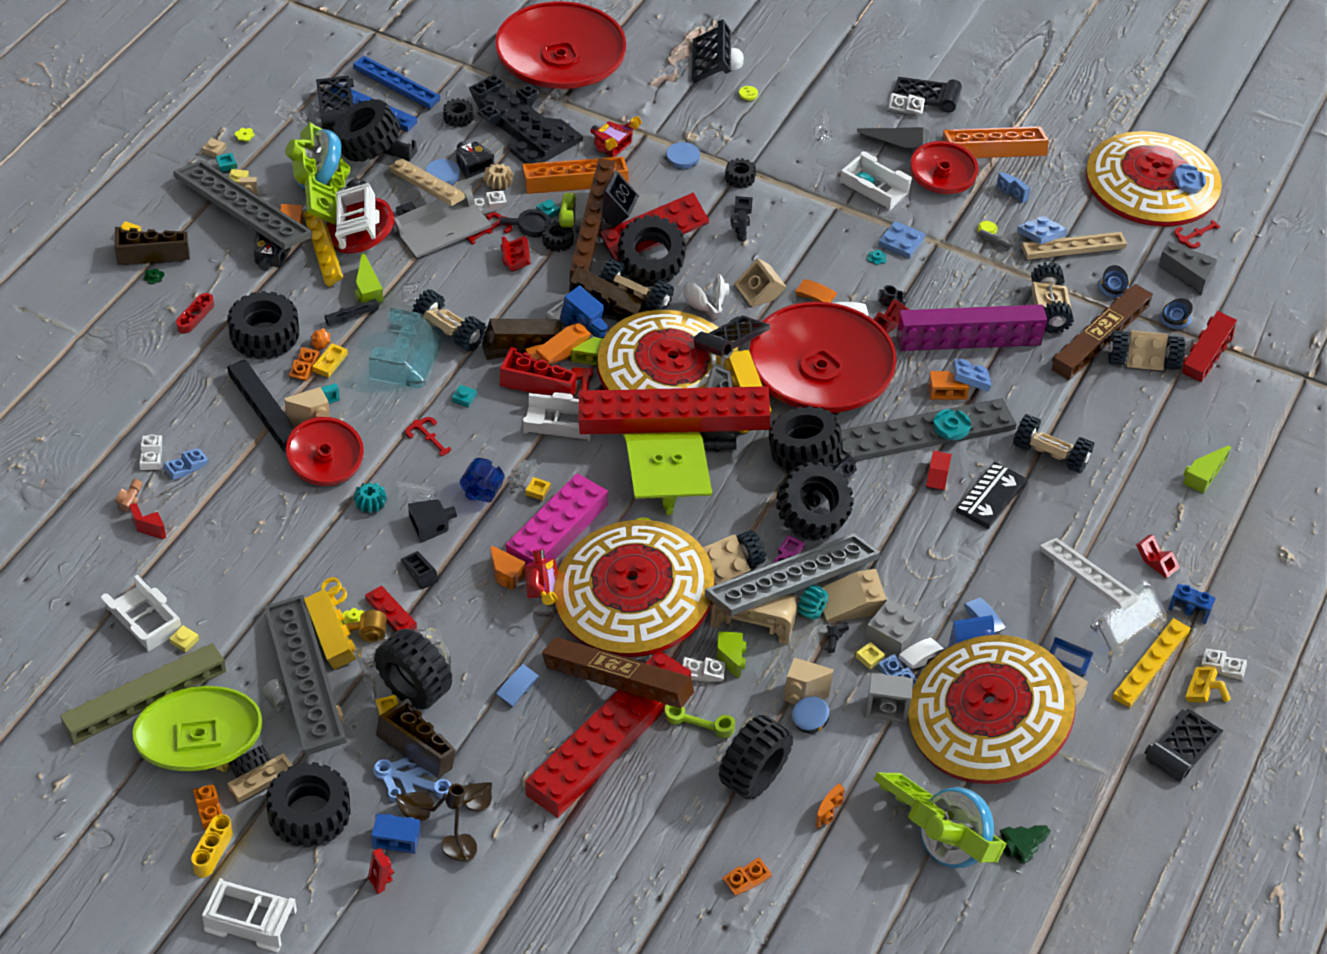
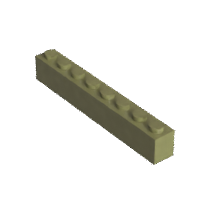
M213 643L203 646L188 655L182 656L180 659L165 664L161 668L146 673L142 677L127 682L123 686L66 711L60 715L62 726L75 745L142 713L151 703L167 694L196 687L225 673L224 658Z

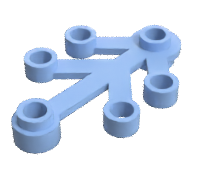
M408 757L393 763L387 759H381L374 765L373 773L376 778L384 780L388 789V798L392 802H397L396 796H392L393 793L401 794V790L395 786L393 778L401 781L406 793L415 792L413 787L415 785L435 792V795L439 798H442L443 794L448 793L449 786L451 785L446 779L432 782L418 777L426 773L431 776L433 775L421 766L418 767V764L415 762L410 763L411 759ZM406 766L411 769L405 772L399 771V769Z

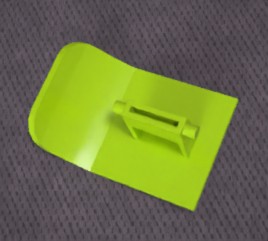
M700 432L622 434V438L627 446L635 499L661 498L663 510H666L667 515H672L677 497L712 496L704 444Z

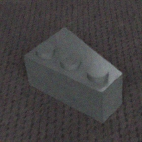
M1168 241L1162 251L1158 266L1176 278L1178 276L1185 281L1184 284L1189 287L1191 285L1198 290V294L1202 295L1214 274L1218 259Z

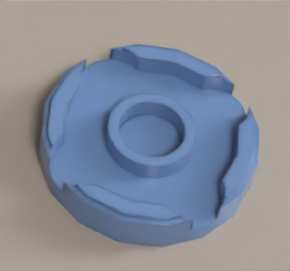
M678 142L668 148L666 158L668 163H672V166L675 168L689 169L692 168V165L696 166L698 164L700 151L690 143Z
M438 159L432 161L426 168V172L450 185L459 179V166L451 160Z
M1181 164L1173 172L1174 183L1178 188L1188 193L1201 192L1206 185V177L1202 171L1200 173L1197 167L1190 164Z

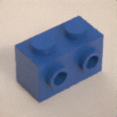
M377 814L371 835L372 848L415 854L421 833L420 820L412 817H397L391 814Z

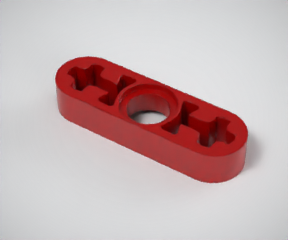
M209 293L200 294L177 318L176 325L180 333L191 332L213 309V296ZM194 311L200 312V313L197 314V315H192V314H191V313L194 312Z

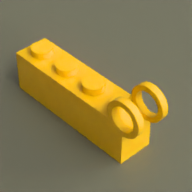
M749 350L732 352L731 356L726 358L723 366L725 370L731 373L732 387L762 386ZM738 431V432H740V433H748V432H750V431Z
M330 577L323 581L321 591L304 598L325 656L335 670L356 660L354 654L356 647L352 639L349 640L350 631L347 625L342 623V620L345 618L341 610L336 607V605L341 604L346 599L347 591L341 585L338 578ZM337 582V586L330 588L328 592L325 591L328 583ZM340 590L343 591V595L337 600L334 595L338 594Z

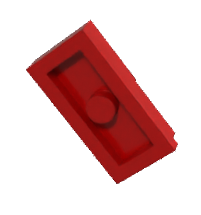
M381 848L372 851L368 873L370 883L376 893L380 894L382 891H385L386 884L393 881L391 875L394 874L391 868V861L388 856L384 855Z

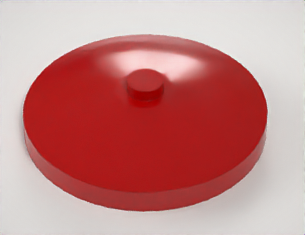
M933 141L920 146L913 153L910 163L911 174L917 183L932 192L940 194H956L969 189L975 183L979 170L975 156L968 149L948 141Z
M375 198V210L379 211V223L375 224V239L371 238L367 230L346 235V247L344 249L339 248V241L335 236L336 225L329 222L327 227L334 249L341 253L354 254L366 251L379 244L390 233L394 224V213L390 205L380 198ZM364 201L347 205L346 213L364 208ZM364 211L346 216V221L364 216Z
M316 417L306 420L291 432L287 440L286 458L290 468L299 478L314 485L332 486L343 483L357 473L363 461L364 446L360 435L351 425L337 418Z

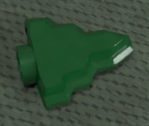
M1034 825L1030 828L1023 826L1012 828L1009 826L1000 829L1002 840L1007 843L1003 852L1008 858L1014 856L1020 864H1026L1033 859V854L1038 851L1039 844L1047 839L1051 830L1047 825Z

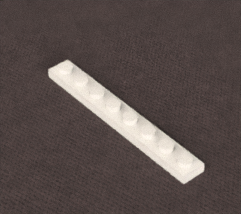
M1058 538L1040 545L1042 553L1121 610L1130 608L1133 604L1139 602L1136 593Z

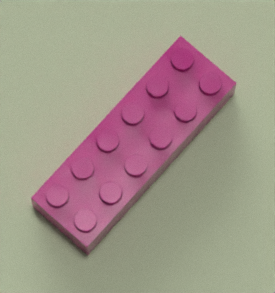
M576 473L506 543V553L526 562V565L534 561L532 551L536 549H544L546 559H556L608 506V490Z

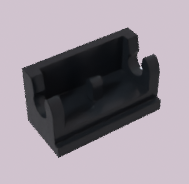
M396 140L383 153L410 161L418 150L415 140H412V145Z

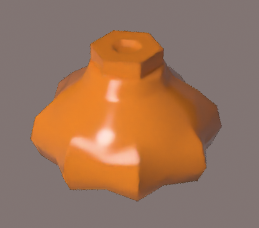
M324 328L315 330L310 336V345L315 347L317 351L326 349L327 345L331 343V334Z

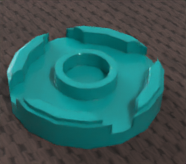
M941 410L936 414L933 421L935 432L947 440L963 439L969 434L971 428L969 417L960 410Z

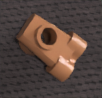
M133 479L128 491L121 488L115 503L120 505L119 508L122 511L128 512L129 505L137 503L138 498L136 497L143 485L140 480Z

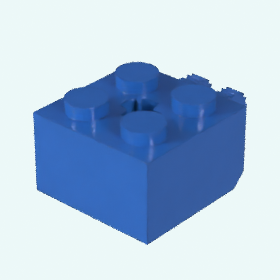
M580 285L564 297L560 320L563 324L571 326L580 323L591 333V336L596 338H604L608 328L607 324L601 319L604 309L603 304Z

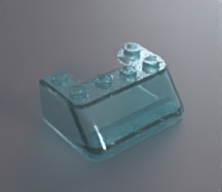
M390 308L388 321L391 325V331L399 332L392 349L378 347L371 352L369 357L370 379L421 388L426 385L442 346V336L420 313Z

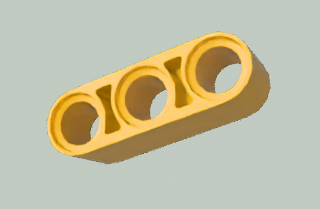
M224 814L215 816L195 848L191 861L194 874L197 877L205 878L211 875L233 836L229 816Z

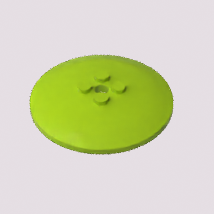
M219 686L191 687L167 694L146 707L134 724L133 740L138 753L145 760L158 767L176 771L205 770L226 764L249 750L261 733L262 716L257 704L242 692Z

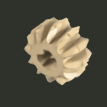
M496 163V165L490 164V167L486 168L484 181L487 187H492L493 190H501L511 186L513 173L510 166H505L504 163L501 165Z

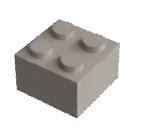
M888 599L868 623L865 640L899 657V654L906 650L920 633L923 617Z
M872 673L865 717L906 723L912 697L913 678Z

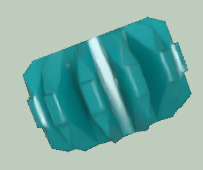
M370 481L369 484L362 483L361 487H356L353 498L357 509H361L362 513L368 511L371 514L372 511L379 512V508H384L387 494L384 486H380L378 482L372 484Z
M808 586L806 591H803L798 602V612L807 619H818L826 608L828 593L822 587Z

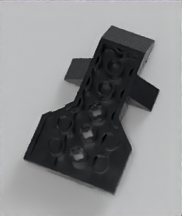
M493 74L469 87V91L479 108L477 114L487 122L502 128L511 135L510 153L524 164L546 162L583 141V135L562 119L544 118L532 108L540 92L530 84L517 89L515 95L505 87L504 80Z

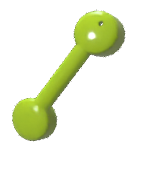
M565 193L562 197L558 218L559 224L563 228H573L574 226L572 210L576 201L575 193Z
M669 705L665 706V718L671 724L685 722L713 730L719 738H728L735 731V719L730 715H721L715 722L685 714L684 706L681 709Z

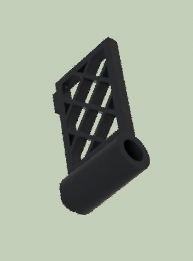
M349 75L316 79L322 129L332 130L335 121L347 110L341 108L344 104L350 108L353 107L351 87H354L353 78H349ZM340 82H347L343 87L338 85ZM328 84L330 86L325 89L320 85ZM333 88L338 89L335 94L330 92ZM342 93L347 94L345 98L340 97ZM327 94L331 98L329 100L323 99V97ZM335 99L340 101L337 105L332 104ZM328 106L332 108L331 111H323Z
M898 77L893 93L899 94L903 92L905 94L903 96L906 97L909 94L914 96L919 94L921 98L925 99L924 105L940 107L944 112H953L957 106L962 84L955 79L944 83ZM900 83H906L908 85L903 87ZM913 89L915 91L909 93L907 90ZM929 91L930 93L925 95L923 92ZM935 96L938 100H930V98Z
M744 315L737 316L727 324L709 333L703 331L697 333L694 337V346L697 349L726 359L731 356L733 349L770 330V324Z
M1182 709L1176 715L1175 719L1177 721L1158 742L1150 743L1144 752L1147 761L1180 782L1186 779L1191 769L1223 733L1222 729L1190 709L1186 711ZM1186 718H1191L1196 724H1187ZM1176 730H1185L1186 736H1177ZM1190 730H1198L1200 736H1191ZM1204 730H1210L1215 734L1205 735ZM1188 741L1190 747H1181L1179 742ZM1193 741H1202L1204 747H1195ZM1174 742L1176 747L1170 748L1164 743ZM1183 753H1192L1194 759L1192 761L1189 760Z

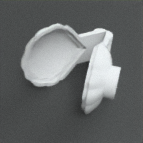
M720 274L715 276L712 299L716 309L708 302L705 293L695 283L685 284L684 297L689 305L696 310L706 312L712 320L719 318L722 312L721 305L723 300L729 294V284L724 283Z

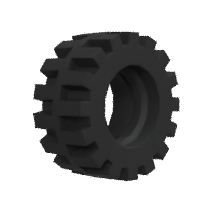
M460 98L448 100L447 104L445 103L443 107L445 123H449V126L453 125L455 128L457 126L461 128L463 125L465 127L473 121L472 104L463 98L462 100Z
M736 158L727 163L725 179L730 186L747 188L748 185L751 186L755 182L756 166L753 162H750L748 159L744 160V158H741V160Z
M556 220L553 223L549 222L542 231L543 245L548 250H557V252H560V250L566 251V248L570 249L574 242L573 228H563Z
M262 744L229 762V765L236 778L271 759Z

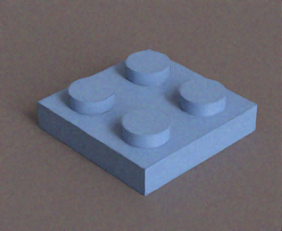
M1043 216L1017 226L1018 233L1039 244L1047 243L1067 234L1066 228Z
M894 221L879 240L878 246L910 259L924 241L926 234Z
M954 358L952 362L954 380L989 392L991 381L989 372L984 366H975L967 360Z

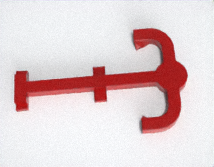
M496 212L486 215L488 220L496 217L499 221L493 223L490 228L465 239L474 245L477 238L486 233H493L492 230L501 225L499 224L500 217L506 216H501ZM502 224L508 227L504 229V233L511 232L512 225Z
M1211 220L1210 225L1202 229L1195 228V232L1187 236L1179 233L1183 229L1181 226L1175 229L1174 234L1179 239V243L1185 244L1188 248L1196 249L1201 244L1199 242L1192 244L1188 241L1189 239L1198 235L1202 236L1204 232L1213 228L1219 229L1221 226L1214 220Z
M432 417L414 420L412 425L406 428V436L409 439H412L414 435L410 431L419 429L426 436L425 440H430L441 451L439 452L440 456H444L452 450L450 447L445 449L434 438L436 434H430L422 426L426 422H430L434 426L437 425V421Z

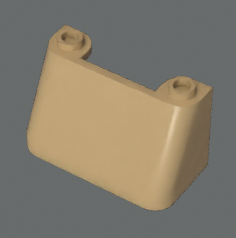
M790 593L731 617L713 603L710 626L720 628L724 621H726V624H730L732 619L770 627L769 634L773 635L775 632L779 636V643L788 644L800 600L795 594Z

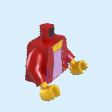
M635 116L625 125L616 124L608 121L602 127L596 124L593 125L590 133L594 135L596 149L599 153H605L609 157H616L632 143L633 130L638 129L642 121L639 116Z
M544 549L533 550L534 561L525 566L527 598L542 597V602L545 605L553 604L558 600L554 593V584L558 573L556 560L554 558L546 559Z

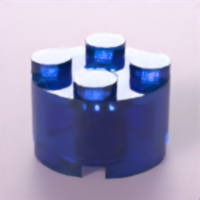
M485 458L473 459L460 479V485L465 492V496L469 500L477 499L487 503L492 502L505 479L504 472L499 466L497 468L491 465L493 462Z

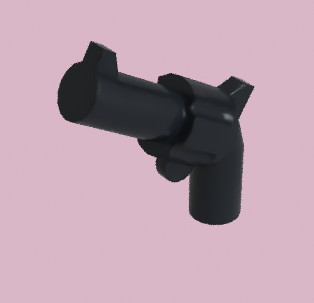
M848 623L826 626L828 630L827 639L829 641L828 646L824 650H827L829 653L835 652L836 642L843 635L841 632L849 630Z

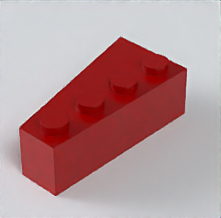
M1219 311L1216 312L1214 317L1210 316L1207 328L1202 329L1199 334V341L1193 343L1190 355L1184 357L1182 373L1203 382L1211 371L1213 362L1216 363L1219 360L1221 352L1227 349L1228 342H1232L1237 319Z
M511 347L500 367L499 386L552 396L553 393L558 392L574 396L577 373L558 365H548L546 360L540 359L538 361L531 358V354L526 352L521 354L517 352L516 348Z

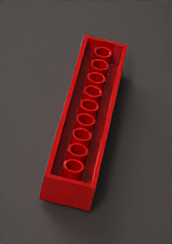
M769 386L579 391V433L582 435L770 430Z
M662 651L656 652L646 662V664L691 677L689 669ZM616 691L525 781V795L559 818L665 712L667 704L652 701L625 691Z

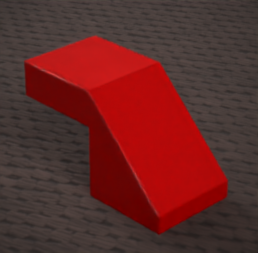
M893 299L886 312L881 313L878 311L873 320L889 333L898 326L900 310L910 309L898 300Z
M933 450L926 487L945 490L952 454Z
M137 503L129 505L131 518L137 532L160 539L166 538L165 527L158 512L142 516Z
M1147 535L1136 544L1143 561L1163 577L1168 578L1180 568L1172 551L1160 550L1154 535Z

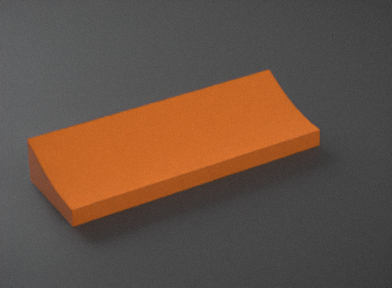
M1041 127L943 130L945 141L965 147L975 158L1047 156L1049 140Z
M624 157L602 158L616 161L615 171L617 170L629 183V173ZM598 158L522 164L527 194L591 189Z

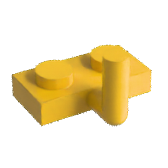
M1216 667L1195 668L1185 696L1187 702L1207 703L1212 689L1219 690L1224 702L1230 700L1225 683L1223 681H1215L1217 676Z

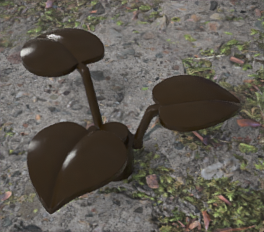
M457 783L449 786L448 793L443 794L435 806L433 799L423 792L397 794L396 801L399 809L406 817H412L420 821L429 819L430 811L435 812L446 801L447 806L455 810L454 836H446L441 843L442 851L451 859L469 862L476 855L477 843L470 834H458L459 810L465 804L472 811H484L489 808L492 800V783H474L465 786Z

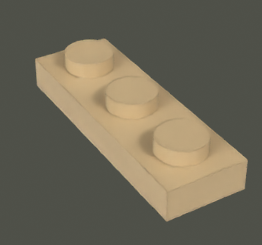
M282 753L227 783L228 788L240 803L269 787L274 778L278 779L277 775L283 770L286 772L288 767L292 766V763Z

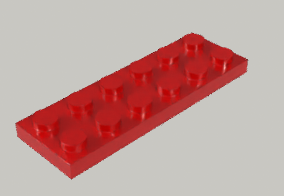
M693 192L622 222L615 228L611 227L601 231L600 237L612 259L619 261L617 257L619 237L629 222L634 223L635 218L640 217L642 219L644 215H650V217L658 215L661 219L665 217L669 219V223L674 222L677 225V230L681 229L683 235L709 224L710 220ZM652 240L639 243L635 250L640 254L661 245V243Z

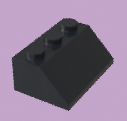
M617 170L613 173L603 192L602 216L605 222L613 228L630 216L639 198L638 193Z

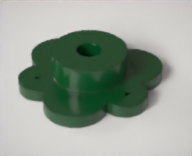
M159 269L147 270L144 280L148 281L149 284H155L162 281L165 273L159 271Z

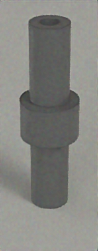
M983 229L979 232L980 236L990 240V243L996 246L1000 245L1010 250L1013 245L996 233L991 234Z

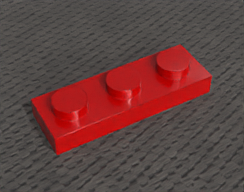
M382 585L365 594V600L374 610L381 611L386 615L387 624L395 632L400 629L414 630L417 628L416 621Z

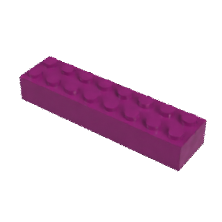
M1043 304L900 310L896 337L900 351L1042 345L1047 317Z

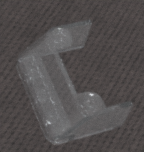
M1143 581L1131 590L1138 595V603L1122 610L1111 603L1101 610L1091 622L1084 649L1095 653L1092 662L1105 674L1109 672L1112 660L1124 654L1127 641L1145 628L1160 636L1163 626L1167 622V613L1154 587L1147 581Z
M434 627L415 629V632L421 633L424 638H428L439 649L440 654L445 657L446 663L449 664L451 672V655L441 632ZM388 638L361 645L356 651L358 664L373 699L377 698L376 681L370 665L376 663L374 662L376 648Z

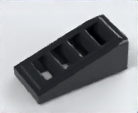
M418 551L401 559V563L421 589H425L438 582L436 569Z

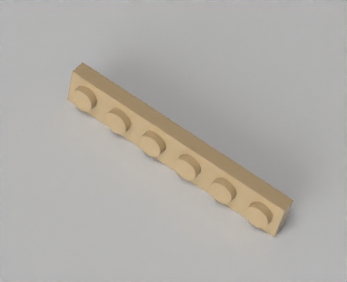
M404 159L397 160L389 166L391 173L451 206L465 199V194L461 190Z
M1122 232L1055 239L1044 244L1026 242L1022 244V250L1026 259L1030 260L1125 249L1127 242Z

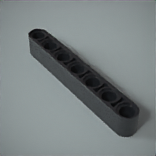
M245 359L227 366V372L233 383L282 451L286 453L287 440L295 426Z

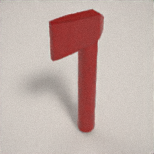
M572 368L571 371L577 373L576 380H582L581 391H587L589 379L593 376V370L591 368Z

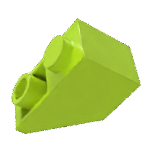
M718 631L716 660L725 662V668L735 677L740 678L741 670H745L746 658L742 657V653L746 654V641H743V633Z

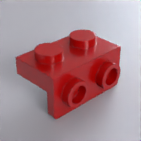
M505 236L501 237L502 261L505 266L509 267L511 272L531 264L528 239L525 236L510 242Z

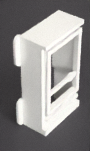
M861 152L857 158L841 170L840 184L844 183V185L871 200L882 204V206H885L890 211L909 194L912 177L899 170L894 172L879 164L876 157L867 152ZM860 172L868 173L882 183L875 187L873 183L856 175ZM885 184L892 187L887 192L880 189Z
M366 183L336 192L337 218L335 236L339 241V248L344 249L346 247V235L367 230L371 238L375 239V224L379 223V211L375 210V194L370 184ZM364 201V208L346 213L347 205ZM364 211V216L346 221V216Z
M558 392L553 393L552 396L529 393L527 416L523 418V433L533 432L588 439L587 441L591 440L592 434L580 435L579 423L557 422L560 416L559 413L579 414V399H573L571 394ZM546 411L555 412L554 421L544 420Z
M136 575L134 577L136 585L134 589L115 600L109 594H103L101 599L105 602L106 609L111 611L149 652L167 641L181 628V621L165 604L167 598L157 588L151 589ZM145 602L152 606L133 619L127 615V613ZM155 609L167 623L147 635L135 621L148 613H152Z
M220 878L202 914L204 931L220 937H226L227 934L246 938L256 941V945L259 948L278 952L282 945L280 934L290 913L296 914L297 909L295 899L283 898L226 882ZM224 895L254 904L246 922L215 914ZM258 905L269 907L260 926L250 923Z

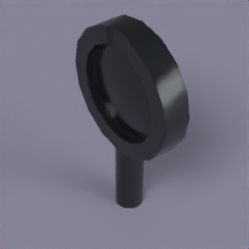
M528 209L523 211L518 218L500 217L499 224L518 225V229L523 234L531 237H541L544 226L548 225L551 221L545 212L537 209Z

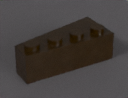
M115 227L114 248L117 265L190 260L187 232L164 230L162 233H158L155 229H148L147 232L138 231L137 228H130L128 231L122 230V227Z
M578 266L576 267L570 280L569 293L580 285L603 304L602 316L621 321L641 312L644 299Z
M490 318L482 341V348L486 360L506 357L511 347L516 348L517 352L523 354L527 348L545 344L563 329L559 319Z
M409 699L379 715L376 731L377 737L437 778L452 770L456 750L440 733L437 734L433 730L434 726L422 718V713L418 709H413Z

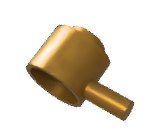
M368 610L360 615V621L346 625L349 631L359 630L361 639L367 642H378L385 638L387 618L381 611Z

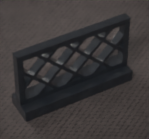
M724 19L718 21V27L693 38L692 81L694 83L722 70L725 74L731 72V29Z

